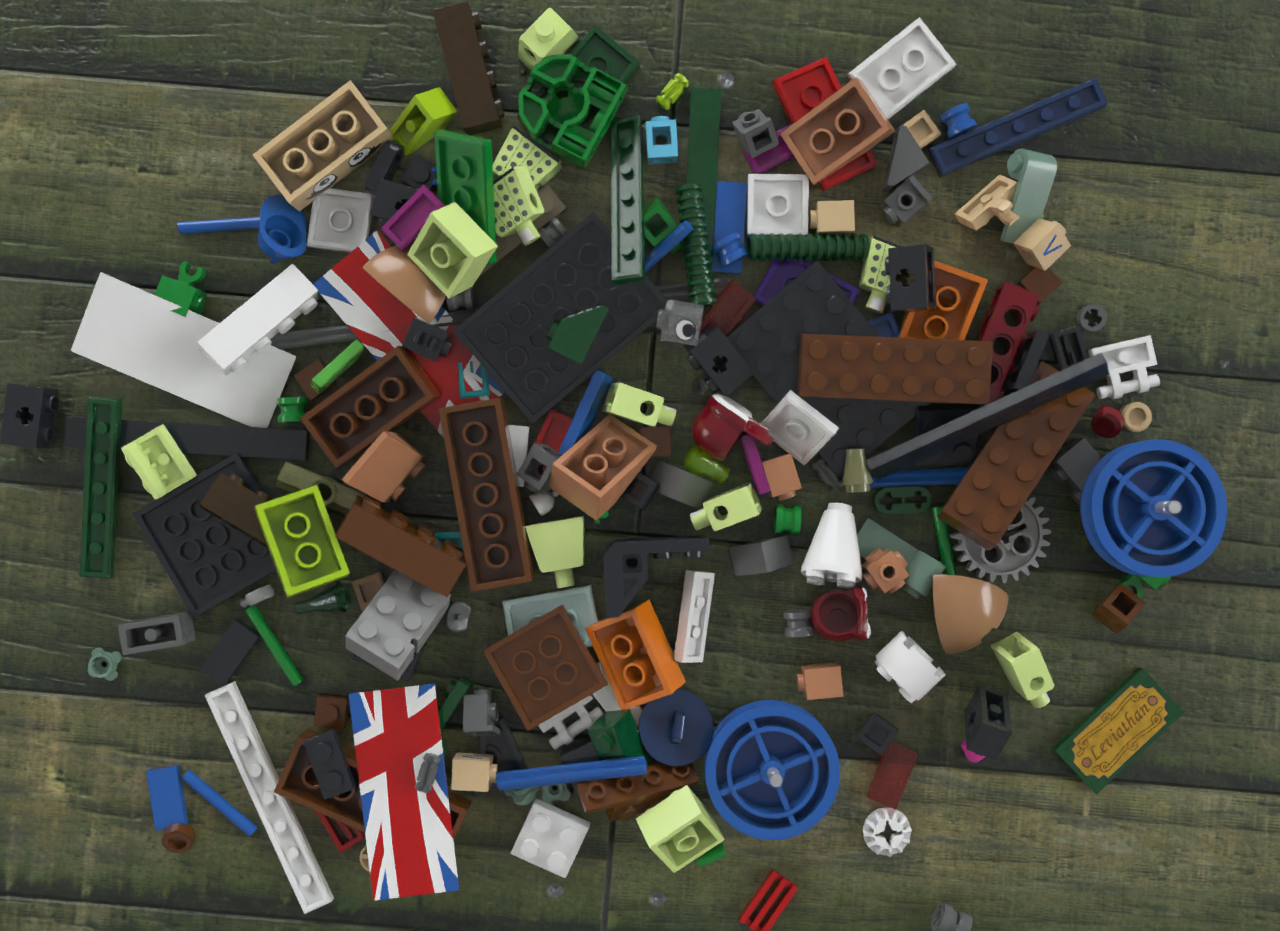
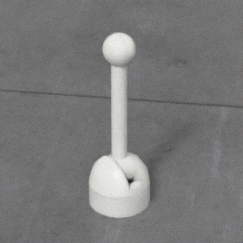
M540 491L539 493L534 492L529 498L539 514L543 516L553 508L555 497L559 494L555 491L552 493Z

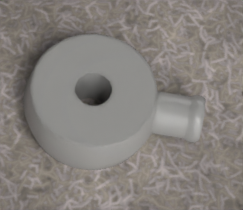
M269 584L246 594L245 598L240 599V605L246 608L249 605H255L274 596L273 587Z

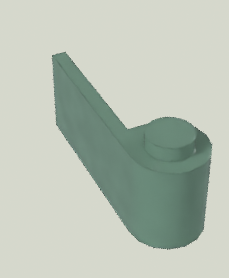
M1021 148L1009 157L1007 162L1008 173L1011 178L1019 180L1012 200L1013 207L1010 210L1017 214L1019 219L1011 226L1004 225L1000 241L1014 243L1038 218H1042L1057 171V161L1052 155Z
M868 517L857 532L859 552L863 558H866V556L878 548L881 550L886 548L892 550L893 553L898 551L908 564L905 570L909 576L904 579L905 586L902 590L916 599H919L921 595L924 597L928 596L933 588V575H941L946 568L936 559L917 550ZM887 566L883 571L890 574L893 572L891 566Z

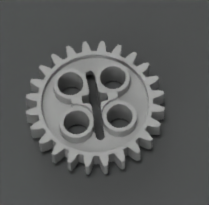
M1027 498L1007 530L1018 527L1021 524H1025V528L1005 533L995 546L996 556L990 561L985 557V548L976 544L959 531L951 534L950 538L958 539L959 542L952 547V550L962 551L957 560L960 562L968 560L969 562L965 569L972 571L977 568L975 577L982 578L986 574L987 581L994 582L996 576H998L999 582L1006 583L1008 575L1013 581H1019L1018 572L1029 576L1030 573L1027 566L1030 565L1038 568L1039 564L1035 558L1037 556L1046 557V554L1040 550L1041 546H1050L1048 541L1043 540V535L1051 533V530L1043 529L1042 527L1043 524L1049 521V518L1039 517V514L1044 509L1043 506L1032 507L1036 498ZM1018 536H1022L1025 544L1023 549L1017 552L1014 548V540Z

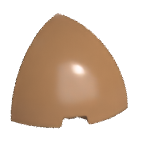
M397 245L387 248L371 258L362 267L384 288L428 324L434 319L446 297L437 285L407 255L412 245L406 252H403Z
M933 575L934 613L938 635L944 652L946 654L960 653L981 644V639L992 628L997 629L1003 620L1008 605L1009 596L1007 593L989 582L971 577Z

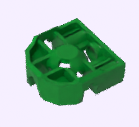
M571 54L550 55L533 67L526 87L522 88L519 93V116L532 140L545 150L586 170L626 96L628 86L595 67L588 68ZM577 70L588 76L583 88H577L574 86V83H571ZM536 83L549 89L546 98L541 99L531 93ZM568 90V97L558 99L556 93ZM591 105L600 111L597 113L589 131L580 125L588 117ZM549 123L560 129L552 145L545 143L541 139Z

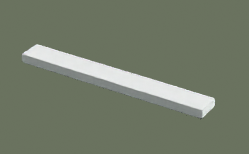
M234 681L206 694L205 698L304 914L332 902L334 899L290 800L274 793L280 778L236 682Z

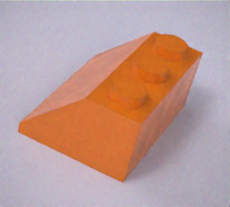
M650 599L625 608L619 617L604 618L585 628L621 710L630 709L670 695L686 682L677 661L674 660L673 651Z

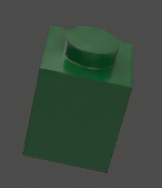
M603 304L564 317L560 324L553 322L546 337L551 340L548 348L582 364L609 310V306Z
M630 709L606 711L588 729L599 758L610 760L644 756L647 765L650 763Z

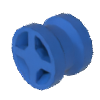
M968 103L955 106L939 116L941 122L945 123L948 128L947 136L949 139L964 134L977 126L975 119H972L968 113L970 110Z
M738 232L722 238L711 246L714 253L719 254L722 268H726L749 255L747 249L742 247L739 242L740 236Z

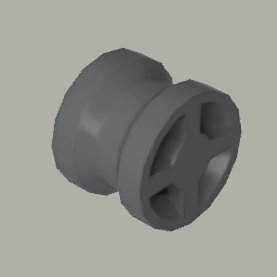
M556 217L550 220V224L546 228H539L537 230L540 234V239L548 249L568 233Z
M473 286L450 299L446 296L449 312H456L458 308H465L467 311L474 310Z
M795 609L783 612V618L787 621L785 637L815 635V629L811 625V609Z

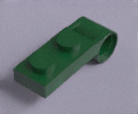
M464 676L458 682L452 680L443 693V696L447 699L441 708L438 707L440 731H442L472 684V681ZM441 735L443 756H445L448 751V742Z

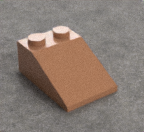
M856 77L780 133V135L812 184L815 185L893 134L895 130L863 81Z
M609 414L552 464L549 488L597 521L620 498L655 452L657 445Z
M383 431L342 480L346 484L383 503L389 502L391 499L395 502L407 489L404 486L411 476L415 479L425 469L426 464L423 462L428 456L401 433Z

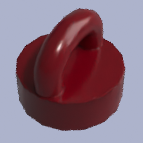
M1102 405L1095 412L1091 420L1093 431L1104 438L1116 437L1124 426L1122 414L1107 405Z

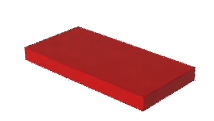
M827 57L776 78L771 83L791 125L841 89ZM871 150L818 182L821 191H826L876 168L878 165Z

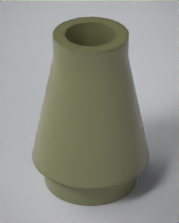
M864 448L846 449L842 485L846 486L847 493L871 491L870 484L873 483L866 463Z

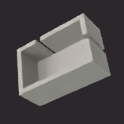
M394 570L345 635L346 649L398 681L413 660L414 652L418 653L448 611L451 594L445 597L403 573Z

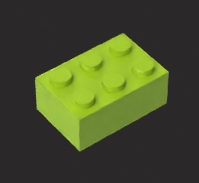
M317 485L255 506V513L287 598L342 579L350 574Z

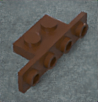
M657 763L647 766V773L644 775L586 781L579 783L576 790L585 813L606 809L610 822L618 819L626 821L632 819L637 814L644 813L648 808L656 806L668 798L671 791L679 790L686 785L688 787L697 785L699 778L692 763L683 766H669Z

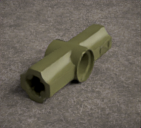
M288 461L285 462L276 483L277 487L292 493L315 485L319 486L321 483L327 484L331 488L332 494L329 499L322 498L324 505L345 515L357 495L363 498L367 495L337 482L332 477H324Z

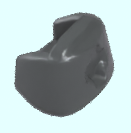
M457 600L450 604L445 614L447 628L451 632L466 630L471 612V606L468 603Z

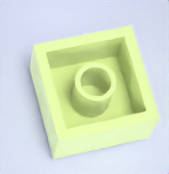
M454 202L431 212L407 255L450 299L474 285L498 245Z
M687 785L674 791L668 798L656 806L648 808L645 813L636 818L649 848L673 873L725 840L711 812Z

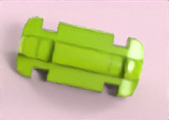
M676 73L674 75L675 79H671L661 91V96L658 95L656 97L658 105L665 110L670 109V103L674 104L684 92L683 88L688 87L689 81L680 73Z

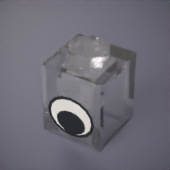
M668 300L665 310H659L656 328L662 329L660 340L697 346L704 305Z

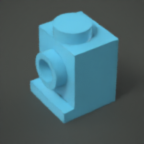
M656 116L651 118V121H646L648 165L677 163L676 120H669L667 116ZM659 137H663L667 140L666 145H657L656 140Z

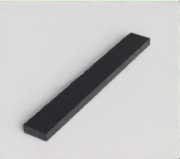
M1102 353L1094 355L868 459L866 463L876 480L882 479L1110 375L1107 361Z
M66 416L64 446H86L87 417ZM121 419L120 450L125 445L164 424L182 453L232 456L235 453H239L241 457L308 460L309 430Z

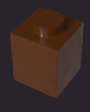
M1119 583L1108 593L1091 615L1117 634L1132 621L1146 602Z

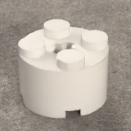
M900 631L875 656L878 672L889 682L894 679L900 688L899 692L910 703H913L915 700L919 701L946 675L940 667L936 668L931 663L933 659L911 637H906L903 631Z

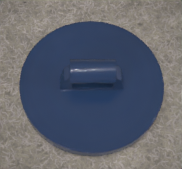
M677 689L670 695L645 704L639 717L638 732L644 749L653 759L669 766H683L694 762L707 750L712 739L713 722L707 706L699 697L691 692Z

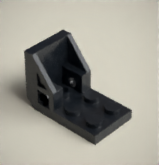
M706 535L616 539L603 555L606 618L619 617L647 581V553H653L654 559L672 558V552H683L684 557H702L703 551H710L709 538ZM637 558L638 563L631 566L626 560Z

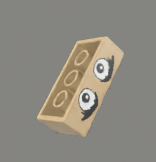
M350 80L256 151L253 156L288 203L300 212L327 189H330L379 152L387 140L393 141L395 138Z

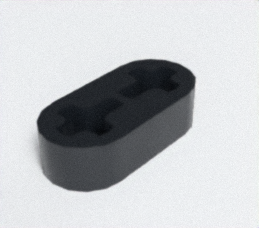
M391 140L385 142L366 180V192L376 196L381 179L392 181L402 161L405 150L404 146Z

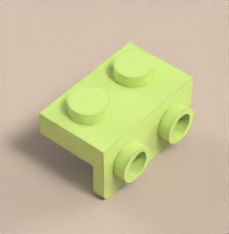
M164 424L121 448L127 463L135 469L142 480L143 487L155 500L197 476Z

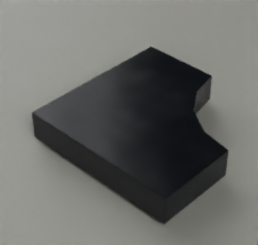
M505 716L495 721V726L501 729L500 736H478L477 754H492L493 764H498V772L529 769ZM491 783L489 790L496 788V783ZM471 791L473 797L485 793L479 791Z

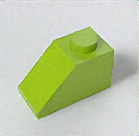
M438 87L414 95L389 131L395 138L394 141L404 146V155L408 156L434 137V132L444 130L458 111L442 89Z

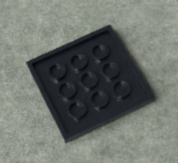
M239 453L233 454L133 513L135 520L193 618L202 615L277 571L269 549L200 507L201 501L221 473L227 477L230 473L238 476L247 483L245 488L254 493L257 490L262 491L244 458Z

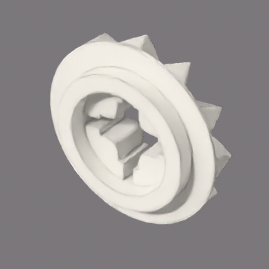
M883 807L873 811L866 818L863 826V837L867 846L877 855L881 854L891 857L893 854L902 853L905 846L910 843L912 829L906 816L899 810ZM886 821L892 830L897 831L891 834L889 843L884 835H879L880 832L885 831Z

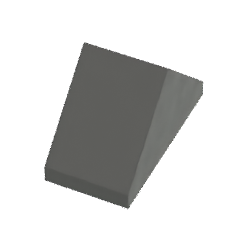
M900 125L894 133L882 187L884 192H889L912 175L922 171L929 164L928 159L907 126Z
M659 460L650 478L660 485L656 492L699 510L703 509V502L707 500L713 482Z
M787 534L729 546L735 576L768 573L794 564Z

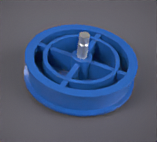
M1161 439L1146 440L1118 447L1097 462L1089 473L1082 489L1080 516L1088 541L1107 563L1123 572L1137 576L1170 577L1194 569L1213 553L1225 529L1227 500L1218 474L1201 454L1178 442Z
M760 700L735 709L717 725L713 731L711 742L705 751L704 775L710 799L718 813L727 823L738 831L754 838L782 840L806 832L826 815L838 791L840 763L830 736L819 721L809 712L785 701Z

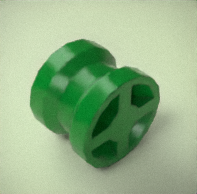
M308 397L277 398V405L281 409L278 423L302 422L300 417L306 414L305 406L308 404Z
M783 504L775 505L774 533L781 534L783 531H790L792 535H799L801 528V505H793L791 508L785 507Z

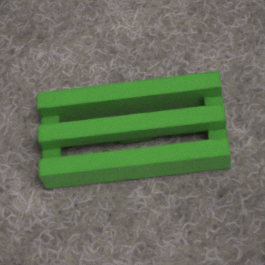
M356 339L311 380V387L318 394H321L363 355L364 346Z

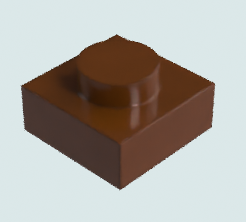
M318 695L314 726L344 730L347 726L349 697Z

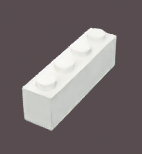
M291 264L197 342L198 346L225 376L231 372L236 374L247 365L248 361L246 359L253 353H262L272 343L271 338L279 332L281 334L286 333L295 324L294 319L301 313L304 315L310 313L317 306V300L319 299L318 289L294 264Z

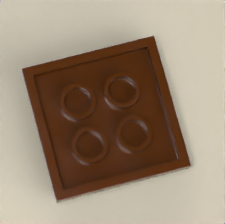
M564 605L555 608L483 650L527 731L608 685Z

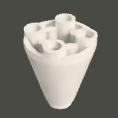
M829 503L827 510L823 512L801 567V573L807 577V583L825 585V581L836 582L837 587L850 589L855 587L856 583L862 581L863 574L855 517L851 513L852 506L843 503Z

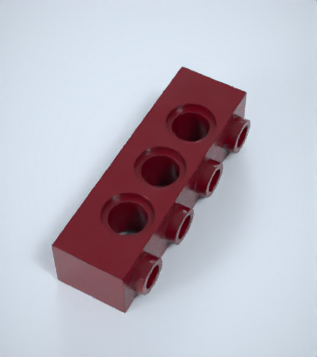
M1007 281L997 286L975 341L992 342L997 339L1004 346V351L1001 355L996 354L992 350V380L990 382L989 404L1003 398L1005 389L1002 386L1005 378H1009L1015 369L1016 361L1013 359L1017 349L1021 350L1028 336V333L1025 332L1029 321L1032 322L1035 319L1040 307L1037 304L1040 295ZM1006 312L1012 313L1015 317V325L1013 327L1005 323L1004 315ZM978 404L979 407H983V406H986V405H987V404Z

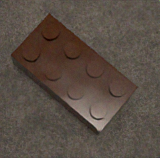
M397 346L300 417V419L335 468H339L349 464L367 451L383 431L393 432L442 395L410 350L403 346Z
M357 495L342 520L335 537L441 595L448 597L466 566L464 553L461 552L462 547L449 539L443 542L435 538L436 533L424 525L420 524L418 528L407 522L409 518L399 511L392 510L390 513L380 507L382 503L369 495H365L364 498Z

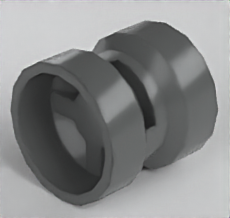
M941 902L933 914L931 929L932 931H971L973 918L970 914L964 911L957 912L951 905Z

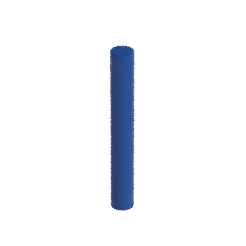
M260 217L178 222L180 234L260 229Z
M685 220L645 257V273L693 230L688 221Z
M189 769L181 777L184 782L250 837L258 827L193 771Z

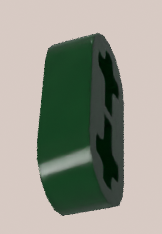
M920 486L883 487L878 489L872 498L873 507L876 511L888 515L923 513L929 509L932 502L930 492ZM915 491H918L919 496H924V502H920L919 508H916L914 503H905V497H914ZM886 492H888L889 497L899 498V503L889 504V509H886L885 505L879 503L880 498H884Z

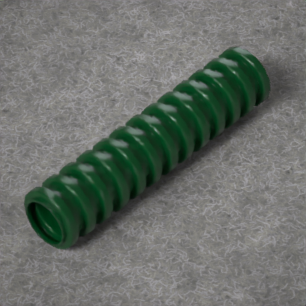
M690 183L679 186L675 189V193L679 195L676 199L677 204L680 205L678 207V213L681 214L679 222L683 223L686 220L693 227V230L682 241L685 242L683 250L686 251L684 260L688 262L685 264V269L689 270L686 278L690 279V282L687 283L688 288L691 289V292H689V297L692 298L690 307L699 309L714 306L717 303V299L713 298L716 290L712 288L715 282L711 279L713 275V270H710L712 261L708 259L711 256V252L707 251L710 243L706 241L708 238V233L705 232L707 223L703 221L706 219V214L702 213L705 210V205L701 203L704 199L703 195L700 194L702 186Z
M751 233L747 238L746 249L749 253L747 257L750 261H755L756 258L759 261H764L765 258L768 261H774L775 258L778 261H783L784 258L787 261H792L793 258L796 261H801L803 258L805 261H811L812 258L814 261H820L821 258L823 261H829L830 258L833 261H838L839 258L842 261H847L848 258L851 261H856L857 259L865 261L870 248L869 239L866 234H860L859 237L857 234H851L850 237L848 234H842L841 237L839 234H833L832 237L830 234H824L823 236L814 234L813 237L811 234H805L804 237L802 234H796L794 237L792 233H789L785 237L783 233H779L775 237L774 233H770L768 236L764 233L759 234V236Z

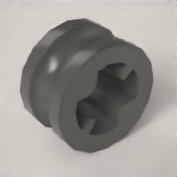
M1091 304L1079 310L1076 321L1080 325L1081 330L1094 332L1104 327L1107 322V314L1101 306ZM1090 310L1095 311L1094 316L1098 318V323H1092L1093 327L1088 325L1089 320L1084 319L1085 313L1090 314Z

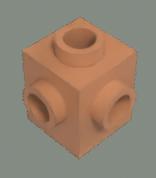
M878 548L866 556V562L861 565L865 571L863 578L873 591L877 588L883 593L887 591L893 593L905 584L904 579L909 576L905 570L908 564L898 551L893 553L892 550L886 548L881 550ZM891 566L893 572L885 577L883 575L884 568Z

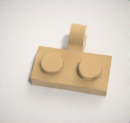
M999 174L955 213L959 223L977 231L996 215L1004 224L1011 226L1019 219V216L1010 210L1013 207L1011 202L1018 182Z

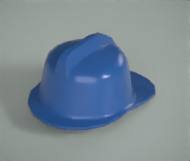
M274 195L268 197L262 203L260 210V229L257 237L260 249L270 257V262L273 264L279 260L301 256L306 251L307 245L305 214L302 210L299 212L289 204L284 196Z

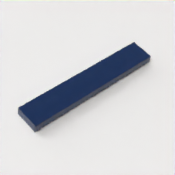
M1095 77L929 148L928 152L940 178L1100 110L1108 104Z

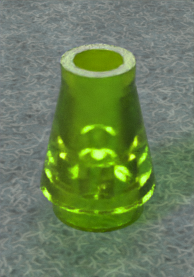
M696 445L690 449L683 463V466L688 469L689 473L709 478L719 483L725 481L730 471V467L724 465L720 460L707 455Z

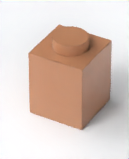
M788 453L762 461L771 490L769 496H777L779 501L796 496L795 490L802 487L792 454Z
M837 662L800 665L801 674H796L798 692H803L807 700L844 697L841 666Z

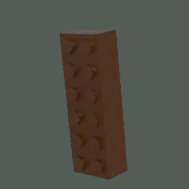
M800 334L797 395L802 397L988 405L993 342Z
M1042 361L1035 369L1029 385L1059 371ZM1082 387L998 425L937 515V518L986 550L990 551L994 548L1096 394Z
M495 398L438 408L471 592L533 581L535 579L529 538L525 528L526 521L518 476L516 475L517 471L504 399Z
M306 729L298 736L274 793L365 833L355 749L341 743L356 787L353 790L324 800L303 743L307 738L319 733ZM448 791L453 840L455 841L472 801Z

